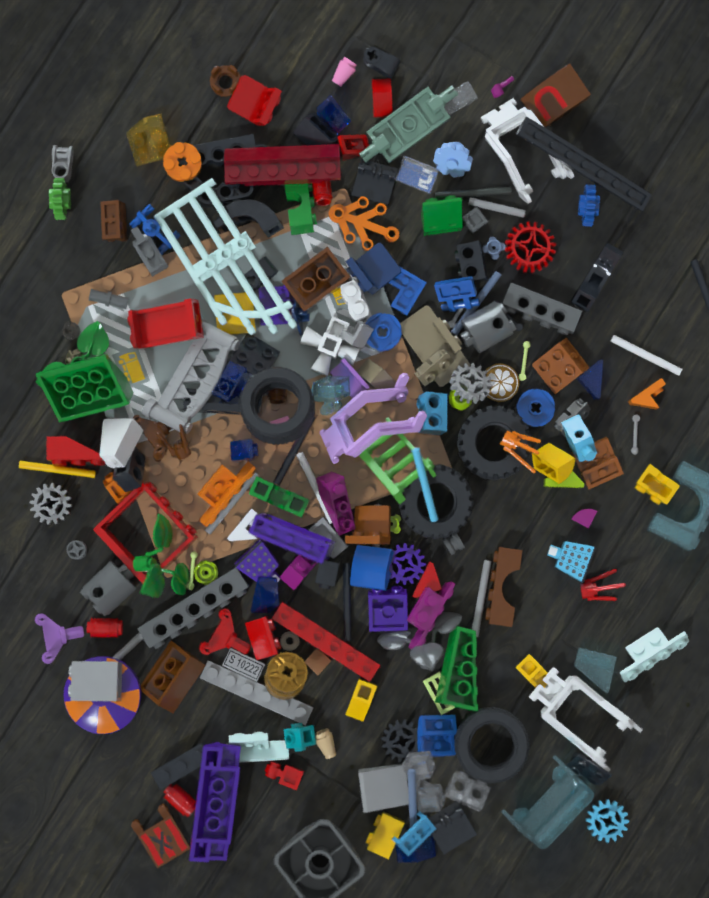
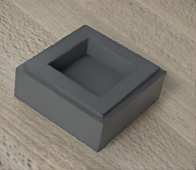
M478 207L462 217L463 222L472 234L488 223V220Z

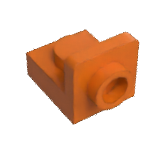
M110 472L105 476L103 484L116 503L119 504L132 490L125 492L112 479L113 472Z

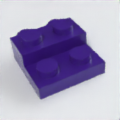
M392 586L391 589H386V591L368 590L369 632L407 631V589H403L402 586Z

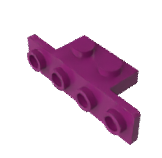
M445 582L439 594L429 587L424 589L407 619L408 622L418 628L408 648L412 650V648L422 646L425 643L427 633L435 626V619L443 612L446 600L452 596L455 583Z

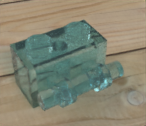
M327 376L313 382L311 391L314 396V402H324L320 409L322 415L327 416L340 410L342 407L341 399L350 395L349 376Z

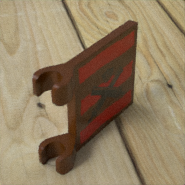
M165 803L158 807L159 813L164 818L145 831L138 819L134 820L131 824L132 829L138 835L157 868L191 849Z

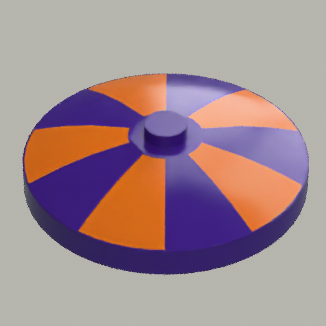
M109 656L89 658L85 661L122 662L121 701H71V697L68 695L71 677L68 676L64 688L65 707L72 720L86 731L96 734L116 732L128 725L139 710L142 695L139 680L134 671L117 658Z

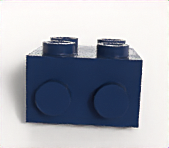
M377 243L357 260L350 257L345 261L349 266L347 268L348 272L353 278L356 276L360 281L357 283L364 292L368 291L372 295L401 273V268L381 243Z

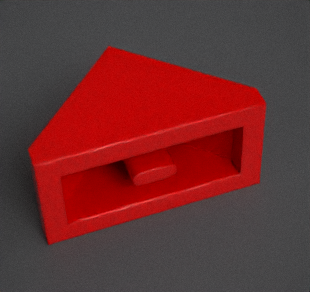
M391 78L372 79L374 117H387L392 113Z
M367 135L338 136V144L343 161L359 157V152H362L369 146Z
M431 562L428 563L412 595L415 598L420 597L426 587H429L434 592L441 590L434 565Z

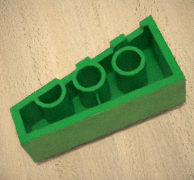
M456 626L450 632L435 703L478 712L475 630Z

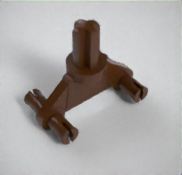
M134 415L133 419L143 429L142 433L154 447L153 457L155 461H161L165 455V445L156 433L159 432L166 439L169 431L173 428L159 421L143 419L139 415Z

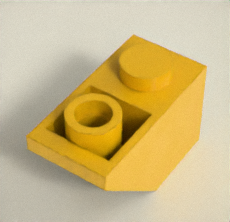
M358 679L345 715L364 722L377 685Z

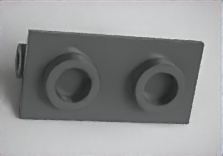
M580 398L575 400L566 409L571 414L570 416L563 413L555 421L554 427L561 431L564 437L566 435L561 422L578 414L582 420L586 419L591 409L588 403Z

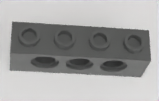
M510 283L502 303L508 313L515 314L516 312L521 314L525 320L533 321L534 319L539 321L540 325L550 329L552 326L558 329L557 332L566 336L574 333L582 313L579 309ZM518 300H527L528 307L521 308L518 305ZM543 306L546 313L539 315L536 312V307ZM555 313L563 315L564 319L562 322L554 320Z

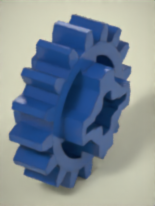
M586 184L584 195H579L578 215H582L583 226L592 227L594 216L599 215L600 196H596L595 185Z

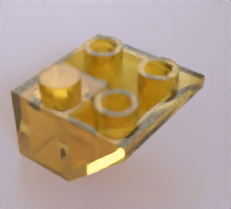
M161 113L142 118L126 133L136 166L162 160L168 148L171 147Z

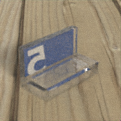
M404 156L395 180L430 194L439 174V169Z

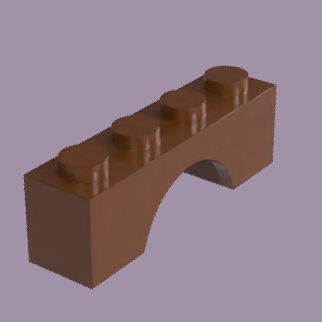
M498 547V551L494 550L493 562H496L495 570L491 571L490 581L494 582L493 589H489L488 600L491 601L490 608L486 609L485 615L488 624L513 626L515 608L504 599L502 584L508 574L520 569L522 550Z

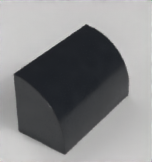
M314 112L304 117L293 132L305 145H330L338 142V135Z

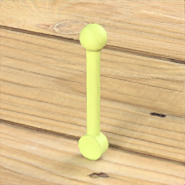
M525 341L523 343L524 355L521 374L518 376L519 380L524 381L526 379L525 368L528 348H530L531 346L530 342Z
M192 551L190 554L192 560L190 578L187 585L188 590H193L195 558L198 556L196 551Z

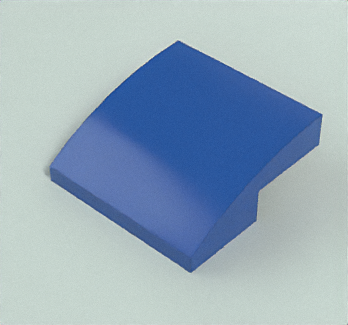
M357 545L352 563L350 585L386 591L391 576L389 567L394 554L392 549Z
M455 715L419 716L417 734L418 757L456 755L454 735L457 732Z

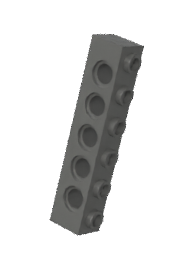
M234 568L137 629L148 647L152 648L154 646L157 649L165 644L164 640L169 636L173 639L182 633L180 631L182 628L187 626L189 629L196 625L198 618L202 616L207 618L214 614L213 609L219 605L223 608L231 603L230 599L237 596L239 598L246 594V589L249 585L239 569ZM226 583L231 584L233 587V591L229 595L225 594L222 590L223 585ZM210 593L216 596V602L213 605L208 604L206 601V597ZM192 604H197L200 607L197 615H193L190 612ZM176 614H180L183 617L181 625H177L173 621V617ZM159 624H163L167 628V632L164 635H160L157 632Z

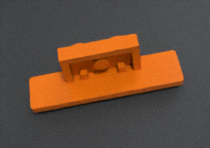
M249 461L236 476L225 466L221 465L198 492V495L211 505L199 519L204 526L208 527L209 524L214 523L218 513L228 506L229 500L233 495L239 493L243 483L253 476L256 467Z

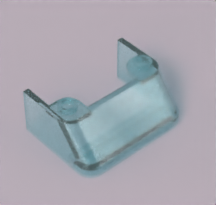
M556 755L553 759L560 766L554 769L552 779L555 783L529 810L525 807L518 808L512 816L504 809L501 811L522 834L540 849L547 848L594 797V792Z

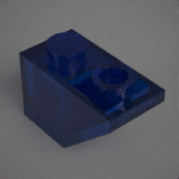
M229 361L214 387L212 395L228 402L238 396L250 378L247 368Z
M253 439L230 442L232 462L255 461V456H259L258 444L254 443Z

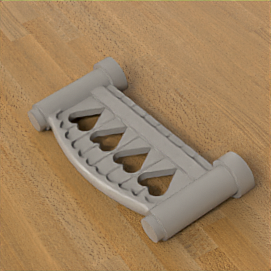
M202 317L204 338L193 340L159 401L150 398L142 410L143 416L148 419L154 418L180 432L179 424H182L185 434H188L192 429L191 418L200 411L215 391L224 372L229 352L232 350L236 351L240 345L238 338L207 323V320ZM217 348L220 352L215 356V361L211 363L206 358L203 350ZM209 365L210 370L206 372L204 379H200L194 366ZM200 382L201 385L196 389V394L191 396L184 383ZM190 398L191 403L187 405V410L180 412L174 400Z

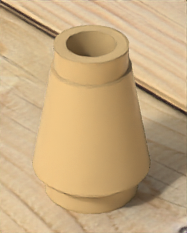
M328 728L316 732V744L325 758L330 759L336 756L332 732H329Z

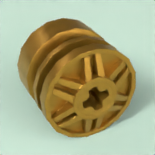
M289 652L280 653L272 658L264 678L265 687L271 695L278 699L287 700L294 698L301 692L308 674L307 666L303 659ZM284 671L291 673L290 676L283 675Z

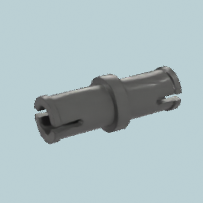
M93 289L90 290L89 301L103 303L107 307L111 305L124 309L128 305L129 297L114 295L110 291L106 293Z

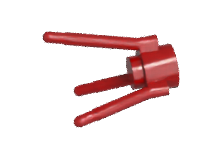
M613 569L594 578L584 580V583L580 584L582 598H587L588 601H616V597L594 595H598L597 591L625 587L626 584L620 583L597 587L596 583H593L616 573L617 570Z

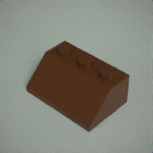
M170 641L140 685L141 691L158 706L174 713L206 665L184 648Z

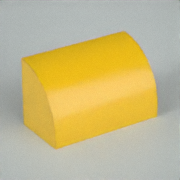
M550 443L537 450L540 452L539 455L532 453L534 469L559 484L569 477L574 468L575 458Z

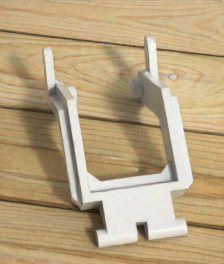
M513 98L499 106V112L494 109L480 118L484 124L488 122L491 126L486 129V141L504 163L520 198L529 204L532 202L529 194L533 190L529 184L524 185L511 156L499 142L500 136L521 125L525 117H529L540 125L542 124L531 110H527L525 107L517 110L515 108L517 103ZM550 156L555 167L551 170L554 178L560 176L561 179H564L568 176L572 179L574 177L570 168Z
M553 667L543 679L547 686L544 688L539 684L529 698L534 702L539 699L545 704L540 711L542 718L609 772L611 769L604 764L606 760L603 758L606 752L599 746L594 751L557 721L556 710L573 690H582L598 705L619 720L616 726L622 731L627 727L629 729L634 727L641 733L643 729L576 675H569L563 681L557 676L559 671Z

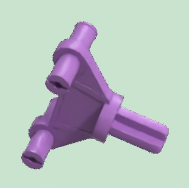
M38 614L35 617L36 624L42 626L47 652L42 655V661L46 664L54 661L63 644L67 643V640L84 637L82 626L64 629V626L60 627L45 614Z

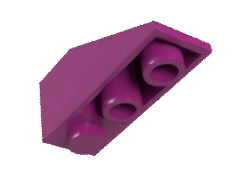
M331 471L316 478L320 498L337 534L340 536L354 530L355 524L344 476Z

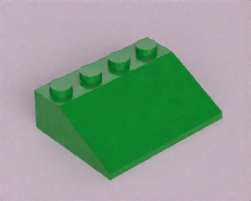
M107 354L36 373V377L59 423L129 405L134 393L127 377Z

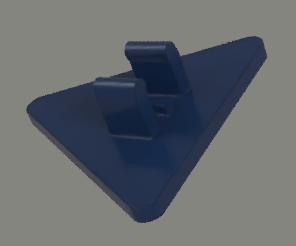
M295 300L291 311L299 334L302 336L303 322L310 321V313H308V310L304 312Z

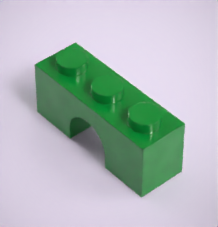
M312 183L285 184L287 202L298 201L301 203L299 207L288 210L291 235L313 233V225H317L316 213L312 214L311 208H315L314 198L309 195V191H313Z
M257 476L249 491V495L303 518L310 502L305 497Z

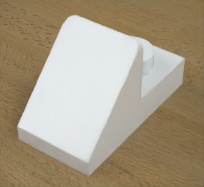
M251 509L227 539L229 541L258 539L254 535L249 534L247 530L248 526L251 528L254 518L258 513Z

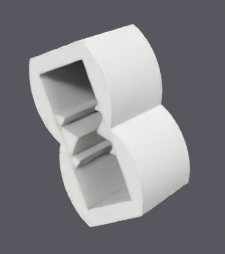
M354 280L342 284L341 296L348 305L350 318L355 323L359 320L367 319L368 307L361 298L358 284Z

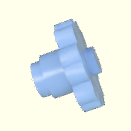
M449 142L448 144H442L441 148L436 149L433 162L437 164V170L442 174L458 177L464 176L465 171H470L473 158L469 156L470 151L461 143Z

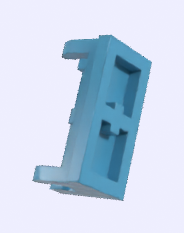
M420 811L417 813L420 819L399 840L395 836L392 838L407 856L415 851L436 830L431 821Z

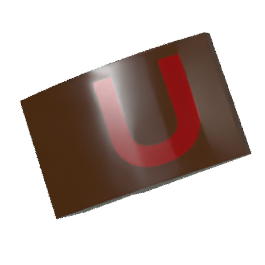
M569 63L520 100L525 108L531 110L541 124L547 128L573 111L575 107L588 100L591 94Z

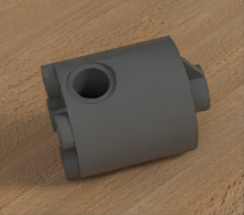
M494 301L461 320L465 331L460 336L467 347L473 345L481 353L513 335L516 327L512 320L506 318L505 314L507 311L502 303L499 304V302L496 303ZM495 318L498 319V324L496 327L493 326V320Z
M110 561L82 587L83 589L80 593L87 600L89 599L94 602L92 606L98 613L106 616L110 615L137 587L131 581L134 574L125 564L119 568L114 562Z

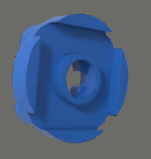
M377 313L366 321V324L374 329L366 342L372 349L384 352L398 345L402 337V331L396 317L391 314ZM379 328L388 329L385 337L378 335Z
M530 389L519 398L516 406L517 414L523 418L522 420L528 426L533 428L544 426L554 416V399L544 390ZM539 403L541 406L539 408L540 412H532L531 404L537 405Z

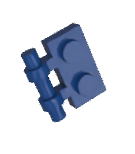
M472 276L435 282L434 287L439 302L447 301V303L441 304L442 311L454 312L461 308L473 309V306H480L479 298H471L477 294ZM456 299H463V301L455 302Z

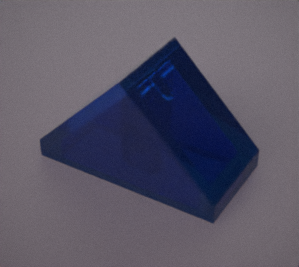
M331 95L317 107V115L337 134L351 122Z
M603 360L597 361L577 378L594 400H599L601 397Z
M258 577L251 612L271 613L279 606L277 578Z
M428 837L409 856L395 844L398 863L420 862L436 857L433 837Z

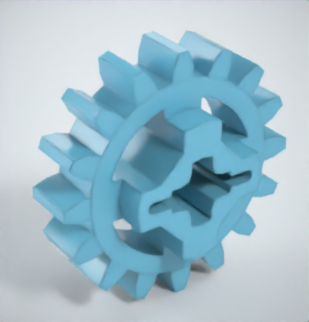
M606 799L605 804L599 800V806L591 805L594 809L593 812L587 811L591 816L586 818V821L591 823L587 828L588 830L593 829L591 833L593 837L598 834L599 841L603 837L607 843H609L610 838L617 841L616 836L623 837L621 831H627L624 824L629 823V820L624 819V817L628 814L627 812H621L624 808L622 805L616 807L617 802L615 800L612 804H610L609 799ZM607 808L605 812L599 813L601 809ZM616 811L619 814L620 822L615 818ZM609 817L613 823H607L605 825V822L601 818L607 819ZM595 820L599 821V830L595 826ZM616 829L614 832L608 833L609 830Z

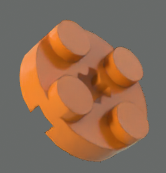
M175 143L168 148L163 158V166L167 174L179 182L194 179L202 167L201 156L198 150L188 143ZM183 157L186 158L188 164L186 166H178V160Z

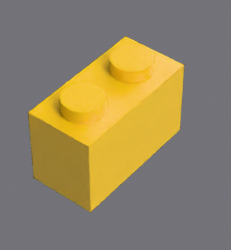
M384 811L382 815L378 814L373 824L376 826L374 833L370 832L365 842L368 844L367 850L389 859L396 844L392 838L395 836L398 839L405 824L404 821Z

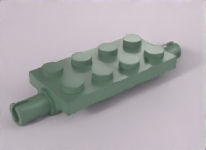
M451 85L441 94L434 95L429 87L425 88L367 131L372 144L362 152H359L361 158L367 163L375 155L382 153L388 163L395 160L451 118L444 107L446 103L458 96L457 91H454V87Z

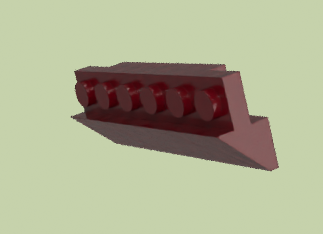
M339 144L228 148L224 152L225 185L309 184L341 180Z

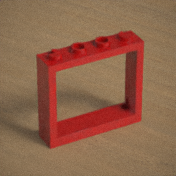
M142 482V487L134 489L93 529L142 584H144L148 572H136L134 570V556L112 534L108 527L145 491L188 537L160 564L161 568L166 569L198 538L195 534L196 530L190 524L186 525L182 520L184 517L177 510L174 511L169 506L171 503L167 498L161 497L156 492L158 489L151 482Z

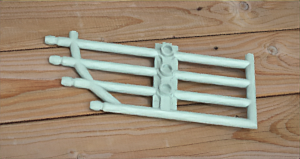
M213 178L153 216L160 224L161 230L222 326L227 323L225 316L222 315V312L239 317L250 335L255 334L256 331L248 318H262L273 335L278 330L270 318L272 315L282 313L292 329L297 327L296 321L288 310L293 305L290 301L285 303L282 301L251 251L256 248L246 231L240 234L213 191L212 187L216 185ZM203 192H206L234 237L233 240L226 244L223 243L196 199ZM188 202L218 247L210 255H208L180 210ZM171 213L175 214L202 260L192 265L164 220ZM244 255L246 256L277 305L276 307L265 310L235 262ZM228 265L230 266L257 311H243L219 271ZM213 276L232 307L215 302L203 282Z

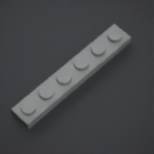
M209 660L200 676V679L302 723L305 726L313 710L312 706L294 698L287 700L275 698L268 692L265 685Z

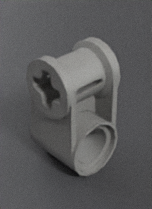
M53 145L52 174L55 178H64L65 183L71 179L74 158L73 146L62 148ZM59 170H66L63 176H57Z

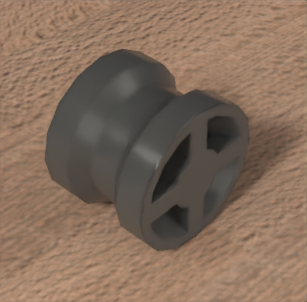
M457 533L442 539L451 555L455 554L456 550L465 548Z
M79 540L70 542L66 549L68 556L75 560L84 558L88 552L87 545Z

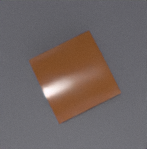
M607 437L594 442L597 454L592 461L584 460L579 462L574 453L571 452L588 489L624 474Z

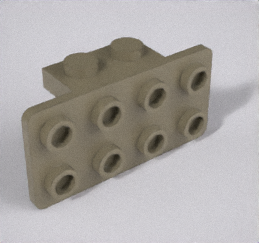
M424 306L400 323L402 335L422 363L427 362L431 365L432 362L429 358L442 349L454 361L447 370H444L434 379L439 387L449 383L453 371H456L458 366L463 367L464 363H467L468 367H470V363L461 352L462 348L460 345L462 343L460 339L450 333L451 327L445 319L442 321L440 317L437 318L429 306Z

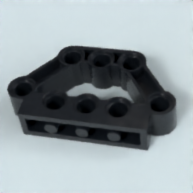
M254 134L193 145L198 150L200 156L205 157L201 170L206 169L211 164L223 166L224 157L221 160H216L214 156L218 152L224 154L225 149L267 147L263 144L256 145ZM184 157L178 160V166L180 167L188 164ZM197 176L194 179L181 182L190 191L203 184ZM222 183L218 188H213V191L223 207H225V204L251 199L254 195L255 186H249L250 190L247 193H241L240 188L245 184L225 185V183ZM224 189H229L231 191V194L228 197H223L221 195V192ZM206 192L197 196L202 206L216 209L211 200L202 199L203 194Z

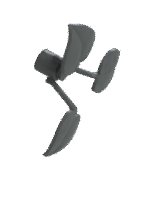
M442 612L434 621L435 626L432 631L431 643L412 648L410 656L421 668L433 671L436 663L443 655L442 646L435 643L437 631L442 634L453 631L462 621V615L454 612ZM409 630L385 631L378 637L377 642L385 649L398 650L403 648L406 642L411 643L412 640L408 639L411 636V632Z

